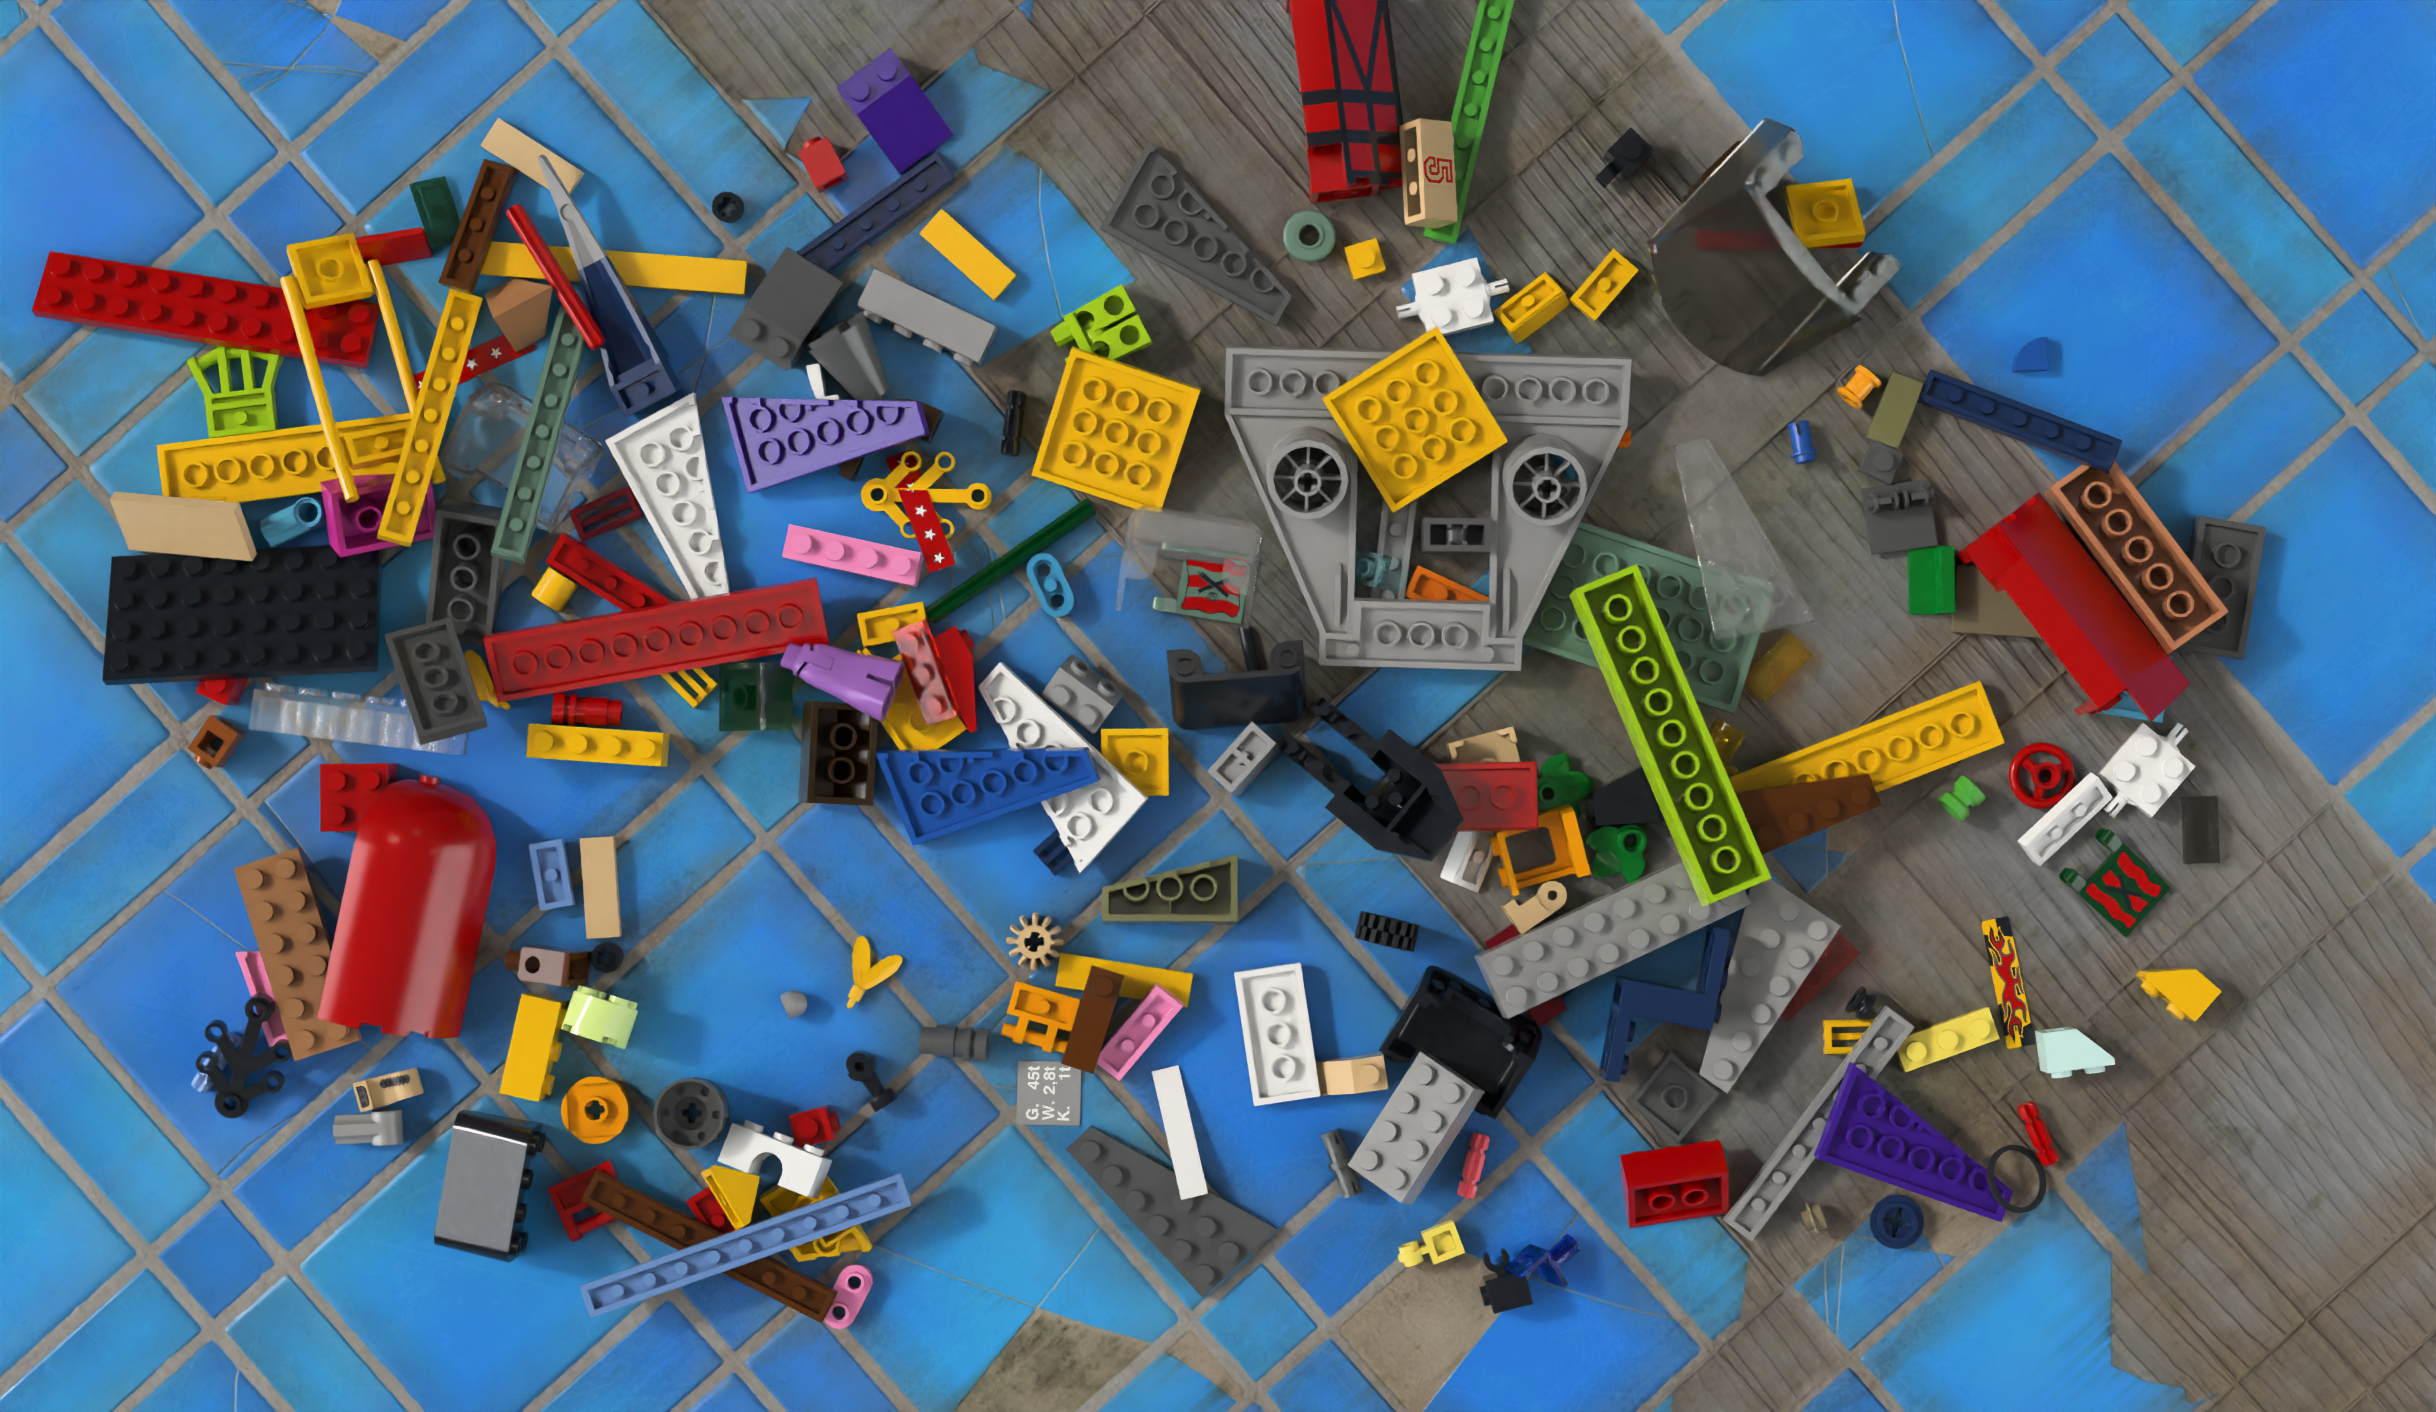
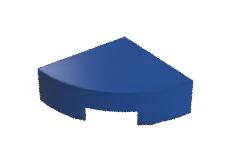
M2047 337L2037 338L2027 343L2015 357L2012 372L2047 371Z

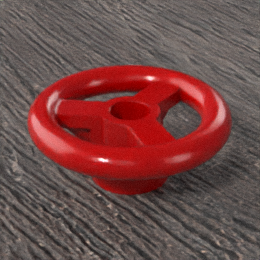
M2045 742L2033 743L2022 748L2013 758L2008 774L2009 784L2014 795L2023 804L2036 809L2054 807L2073 789L2076 777L2074 764L2069 755L2060 747ZM2045 752L2057 757L2061 763L2057 765L2049 762L2036 764L2029 756ZM2020 766L2031 773L2032 781L2035 784L2033 797L2028 795L2020 785ZM2043 769L2048 773V778L2045 782L2039 779V773ZM2065 773V782L2062 789L2055 796L2044 799L2045 790L2054 788L2059 783L2061 774Z

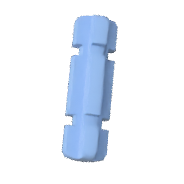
M228 1031L229 1037L237 1048L241 1038L237 1034ZM214 1046L212 1052L217 1054L219 1058L218 1066L222 1071L227 1061L219 1047ZM209 1058L203 1063L207 1067L213 1066V1062ZM200 1072L196 1074L191 1085L198 1091L206 1093L210 1091L213 1083L207 1074Z

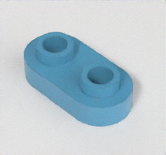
M1047 553L1033 556L1027 564V575L1043 610L1048 615L1056 618L1068 615L1074 607L1075 599L1059 562L1054 556ZM1043 564L1050 567V574L1046 577H1041L1038 574V568ZM1055 595H1062L1064 597V604L1061 607H1054L1052 605V598Z

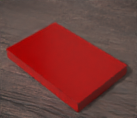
M1537 761L1435 764L1442 770L1464 819L1463 825L1457 832L1539 829Z

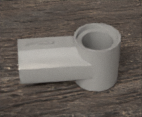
M402 1109L373 1110L371 1113L335 1115L333 1136L336 1144L373 1143L374 1146L402 1144Z

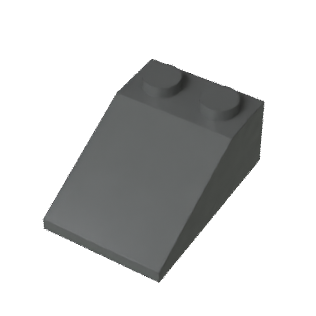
M786 247L744 307L729 336L782 369H794L806 350L805 344L812 340L845 282L789 247Z

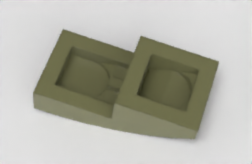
M1892 370L1879 398V405L1866 432V437L1898 449L1924 384L1923 381Z

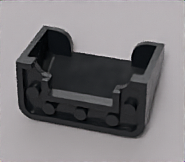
M1303 640L1285 641L1276 645L1271 652L1270 670L1204 675L1201 659L1195 652L1187 649L1167 650L1172 716L1177 726L1184 730L1248 726L1251 722L1256 725L1291 723L1299 720L1305 712L1306 687Z
M1428 966L1384 1038L1379 1051L1384 1053L1394 1063H1407L1413 1056L1417 1057L1420 1051L1433 1055L1485 1091L1474 1110L1479 1114L1488 1115L1495 1120L1534 1063L1543 1036L1537 1025L1520 1014L1509 1019L1503 1018L1493 998L1438 966Z

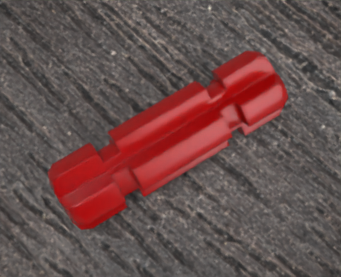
M2028 1101L2018 1106L2017 1110L2021 1119L2026 1121L2024 1126L2034 1148L2039 1151L2037 1155L2041 1164L2049 1166L2058 1162L2060 1157L2056 1148L2051 1146L2053 1141L2043 1118L2038 1116L2040 1112L2036 1103Z

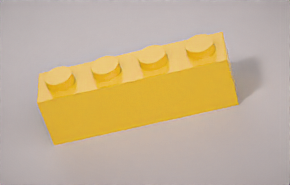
M529 724L526 757L667 767L670 733Z

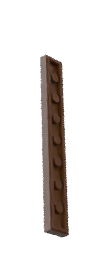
M599 1169L596 1170L581 1199L582 1202L677 1250L725 1234ZM770 1256L722 1272L820 1323L824 1321L838 1293L837 1290Z

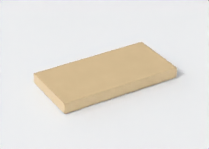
M114 492L110 498L129 550L253 561L257 554L239 502Z

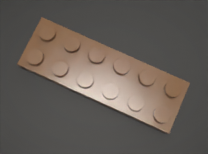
M294 848L233 868L294 1061L362 1040L360 1030L357 1028L317 1018L332 950V942L302 848Z

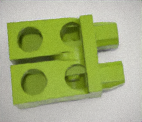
M1122 284L1083 305L1074 312L1063 316L1065 321L1050 331L1059 348L1075 340L1080 349L1116 361L1153 345Z

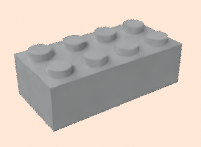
M1420 1051L1351 1158L1348 1166L1400 1203L1413 1205L1485 1091L1433 1055Z

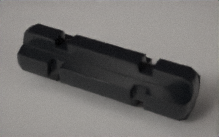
M1010 390L1007 394L1006 404L1009 407L1005 410L1003 427L1005 439L1001 443V454L1005 456L1015 457L1019 454L1020 442H1018V438H1021L1024 416L1022 407H1025L1026 395L1022 391Z

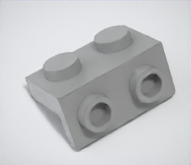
M1070 655L1059 667L1041 693V696L1095 735L1114 707L1122 699L1124 693L1118 689L1114 682L1103 678L1092 670L1087 662Z

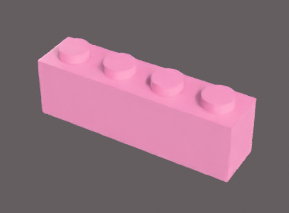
M791 524L788 526L782 557L787 560L916 588L924 559L923 554L920 552Z

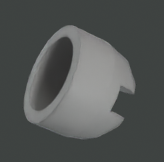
M794 990L780 995L790 1020L805 1012L807 999L802 992Z

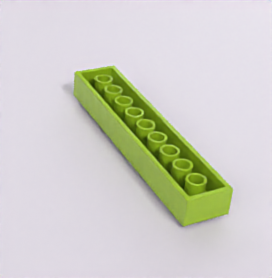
M1635 564L1574 589L1569 595L1701 906L1704 907L1771 879V875L1638 565Z

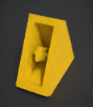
M713 1165L702 1171L701 1175L734 1229L737 1230L749 1224L760 1176L718 1165Z

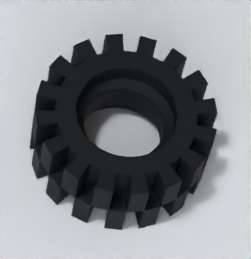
M1361 911L1355 938L1414 952L1420 925Z

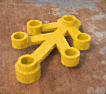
M909 451L902 456L901 463L885 479L874 478L866 482L861 491V499L863 504L871 511H885L900 527L901 534L904 537L914 539L916 538L915 533L908 535L904 530L905 525L910 523L909 518L894 503L902 502L898 489L928 490L932 503H967L969 507L978 511L990 506L992 492L982 483H974L968 489H929L944 473L954 469L956 461L949 452L939 453L935 458V463L909 489L895 488L910 472H916L922 466L920 455L914 451ZM909 456H915L918 459L917 465L913 468L906 466L905 462ZM943 456L951 458V465L948 468H941L939 465V460ZM882 489L884 492L883 498L879 501L873 500L871 496L873 490ZM981 490L984 492V499L981 502L973 501L972 494L974 491ZM936 512L940 524L947 523L950 525V532L945 537L946 539L951 538L955 531L953 523L948 519H943Z

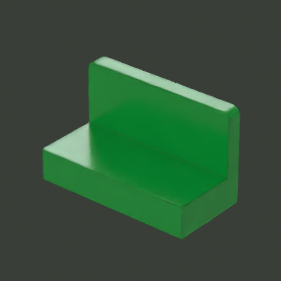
M1954 546L1907 550L1908 613L1910 615L1955 613Z

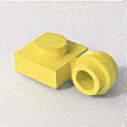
M1451 1219L1421 1231L1424 1245L1419 1246L1417 1241H1411L1399 1246L1400 1253L1397 1256L1400 1262H1404L1405 1267H1411L1423 1262L1424 1258L1422 1255L1429 1253L1430 1259L1435 1265L1463 1254L1465 1251L1454 1221Z

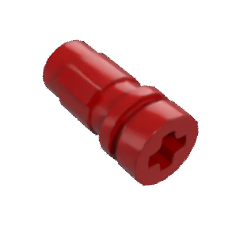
M565 692L554 693L552 725L565 726V722H568L569 726H576V723L605 727L608 725L621 726L623 700L591 696L579 697L578 693H571V696H568Z

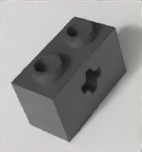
M1424 517L1421 520V554H1489L1491 552V518Z

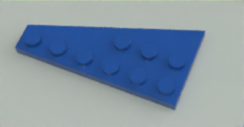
M1089 747L878 750L876 752L913 846L1099 782L1101 779Z

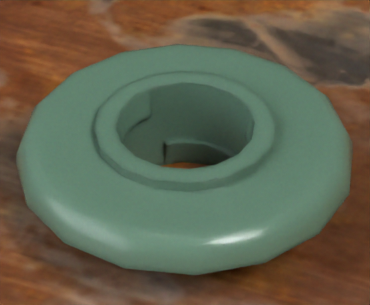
M1303 210L1295 213L1287 221L1283 230V242L1287 251L1295 259L1302 262H1316L1324 259L1332 251L1336 241V231L1332 221L1325 214L1316 210ZM1312 227L1318 231L1320 236L1315 245L1307 246L1301 242L1299 235L1304 228Z

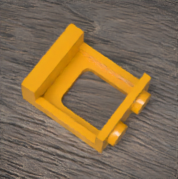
M1570 804L1538 812L1539 827L1548 828L1555 853V859L1551 863L1514 872L1505 838L1528 830L1493 831L1494 836L1489 837L1494 857L1500 855L1503 867L1497 869L1502 888L1508 887L1513 896L1520 895L1518 889L1575 873L1578 878L1591 874L1575 811Z

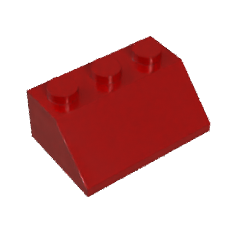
M1720 1140L1701 1141L1696 1144L1676 1147L1668 1146L1663 1149L1643 1152L1636 1151L1620 1155L1621 1180L1629 1228L1726 1214L1729 1212V1175Z

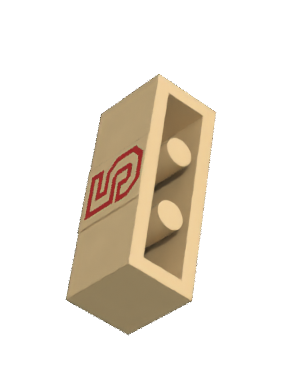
M1418 118L1400 125L1405 225L1437 229L1458 222L1452 122Z

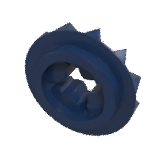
M1887 1195L1882 1200L1876 1202L1875 1207L1869 1214L1871 1232L1878 1242L1889 1248L1902 1249L1912 1245L1920 1237L1923 1230L1924 1218L1920 1207L1912 1199L1903 1195ZM1899 1208L1900 1218L1909 1223V1226L1898 1225L1893 1233L1892 1225L1883 1218L1894 1217Z

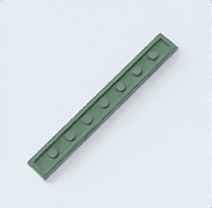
M560 306L491 549V556L522 564L526 562L586 346V341L564 306Z

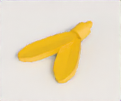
M467 650L464 657L480 701H488L497 708L502 707L505 710H509L511 706L506 701L498 703L493 681L481 656L472 650Z
M864 936L858 937L852 952V971L855 985H853L848 994L850 999L847 1003V1008L851 1009L856 1001L860 1002L865 990L872 988L895 973L902 963V957L900 955L888 956L870 968V945Z

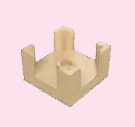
M1513 726L1446 744L1450 763L1521 762L1516 747L1517 738Z

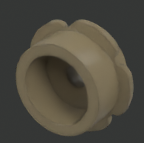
M1819 1202L1812 1205L1806 1203L1807 1210L1801 1212L1807 1231L1814 1229L1815 1234L1819 1235V1231L1828 1228Z

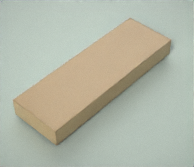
M500 118L496 120L480 145L549 191L550 189L538 161L540 155H545L570 195L585 174Z
M615 836L580 838L586 939L621 937Z

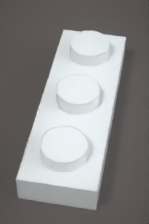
M2090 772L2018 840V843L2030 859L2038 866H2041L2113 797L2099 777Z

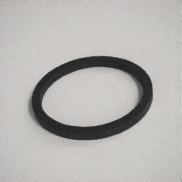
M2008 1145L1998 1149L1989 1160L1987 1183L1992 1196L2003 1208L2014 1213H2024L2035 1209L2042 1202L2046 1192V1175L2041 1162L2033 1152L2023 1146ZM2013 1150L2023 1153L2033 1162L2039 1176L2038 1195L2027 1207H2016L2009 1204L2002 1198L1994 1182L1995 1163L2000 1155L2006 1151Z

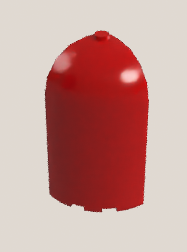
M421 774L420 778L403 779L391 783L374 799L363 817L352 850L318 1019L357 1029L360 1028V1025L366 1024L382 1026L381 1033L408 1036L409 1030L424 1034L427 1038H457L460 1036L495 872L496 839L488 815L476 800L453 786L440 783L441 777Z

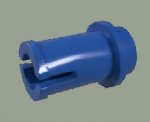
M1809 420L1799 421L1801 435L1798 433L1796 422L1787 425L1793 453L1790 456L1792 459H1795V464L1815 461V454L1818 453L1817 449H1813Z

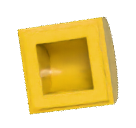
M549 566L531 595L546 606L561 613L577 589L578 584Z

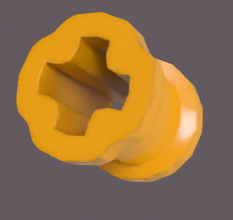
M1858 365L1855 368V375L1844 387H1839L1836 392L1846 403L1860 410L1863 406L1862 401L1873 388H1879L1881 381L1867 368Z

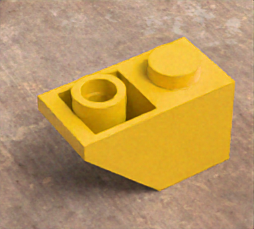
M2194 968L2140 970L2136 974L2143 982L2140 987L2154 999L2160 996L2169 1005L2166 1007V1010L2179 1021L2185 1018L2186 1020L2196 1022L2222 992Z

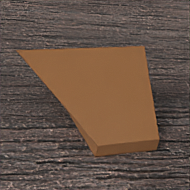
M512 278L484 293L494 321L516 353L546 338L552 286Z

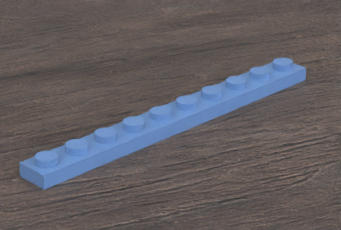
M900 1172L586 1282L579 1287L589 1316L593 1318L912 1206L913 1202L903 1174Z

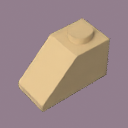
M1382 1052L1316 1062L1320 1096L1357 1094L1388 1089Z

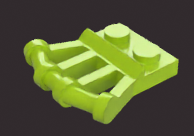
M217 345V348L201 357L196 358L193 356L187 360V364L204 394L209 438L279 430L275 400L277 397L274 387L284 356ZM241 358L245 390L233 391L230 361L231 359ZM254 358L268 361L262 388H256ZM218 363L221 393H215L204 371Z

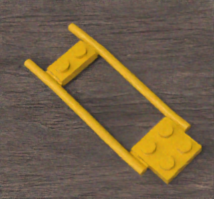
M354 233L287 245L286 252L295 277L285 276L280 279V283L291 314L329 451L347 503L357 501L359 495L350 468L356 470L398 461L410 421L344 434L343 437H339L303 308L305 310L369 298L376 294L411 418L419 394L380 262L374 259L364 264ZM438 456L431 476L434 484H439L446 480Z

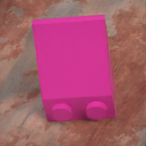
M395 474L353 475L359 499L351 503H347L339 478L320 482L329 543L340 557L399 545L377 539ZM432 480L429 483L413 542L434 538L436 509Z

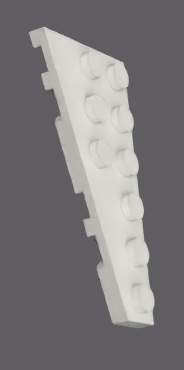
M693 392L605 440L691 599L731 592L696 395Z
M1000 662L978 686V689L995 720L1001 725L1009 740L1010 747H1089L1101 778L1099 782L1041 801L1047 815L1051 817L1059 831V836L1064 846H1067L1075 861V866L1079 873H1082L1149 798L1008 666Z

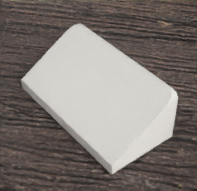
M1493 831L1458 832L1440 877L1478 893L1493 857L1489 837L1494 836Z

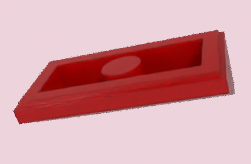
M421 227L358 237L356 239L357 246L365 263L377 259L380 265L384 266L433 257L430 233Z

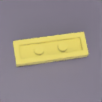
M1985 1006L1910 1033L1898 1048L1896 1054L1902 1071L1908 1072L1999 1040L2000 1037L1990 1009Z

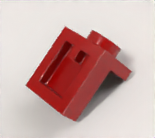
M829 1104L788 1116L796 1146L800 1148L804 1147L805 1143L813 1145L823 1141L835 1140L838 1137L836 1131L841 1130L837 1112L830 1111Z

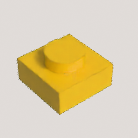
M1377 238L1344 247L1353 281L1386 272Z

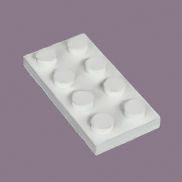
M1301 963L1234 972L1254 1106L1319 1097L1320 1089Z

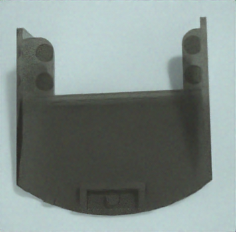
M1764 118L1647 241L1648 255L1652 256L1654 272L1651 273L1653 283L1658 285L1662 297L1661 304L1680 334L1703 355L1720 365L1740 373L1762 377L1862 320L1863 318L1860 316L1859 311L1902 267L1894 256L1870 250L1835 285L1765 197L1770 189L1778 185L1779 180L1794 164L1801 161L1804 154L1802 139L1794 128L1768 118Z

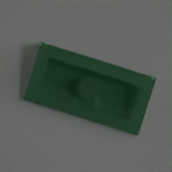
M443 176L409 184L430 247L436 251L451 246L461 220L446 177Z

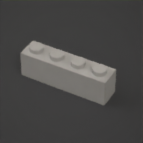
M876 269L873 270L857 304L860 310L864 311L863 313L867 320L878 325L884 320L894 325L893 332L908 339L911 338L912 334L924 339L923 346L937 353H941L942 349L954 353L953 360L970 368L973 363L979 366L982 365L998 331L995 325Z

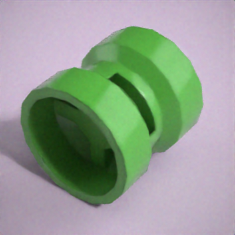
M1961 775L1954 782L1953 793L1944 792L1938 798V801L1954 818L1964 822L1970 815L1968 807L1979 806L1986 799V796L1974 783Z

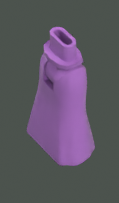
M791 642L788 644L780 664L781 667L793 670L794 676L802 678L808 684L837 697L880 722L885 720L902 681L905 669L904 661L855 653L825 644H815L811 647L808 643L800 646Z

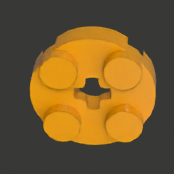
M599 1075L585 1077L575 1083L564 1096L561 1104L562 1121L568 1131H571L574 1136L578 1137L577 1139L584 1143L600 1144L610 1141L624 1130L629 1120L630 1101L628 1095L619 1082L608 1077ZM593 1100L599 1101V1105L604 1106L605 1112L600 1113V1119H594L593 1113L587 1112V1107L593 1105Z

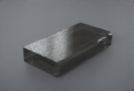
M2218 796L2181 797L2183 864L2220 863Z

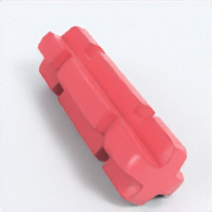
M1473 1132L1469 1143L1471 1150L1467 1151L1461 1174L1463 1181L1459 1182L1457 1193L1461 1197L1475 1198L1478 1188L1476 1181L1480 1180L1486 1157L1484 1150L1488 1149L1490 1141L1489 1136Z

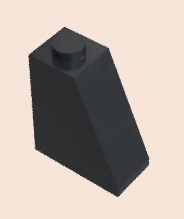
M1642 765L1591 791V799H1586L1585 802L1587 819H1592L1593 825L1596 826L1665 821Z

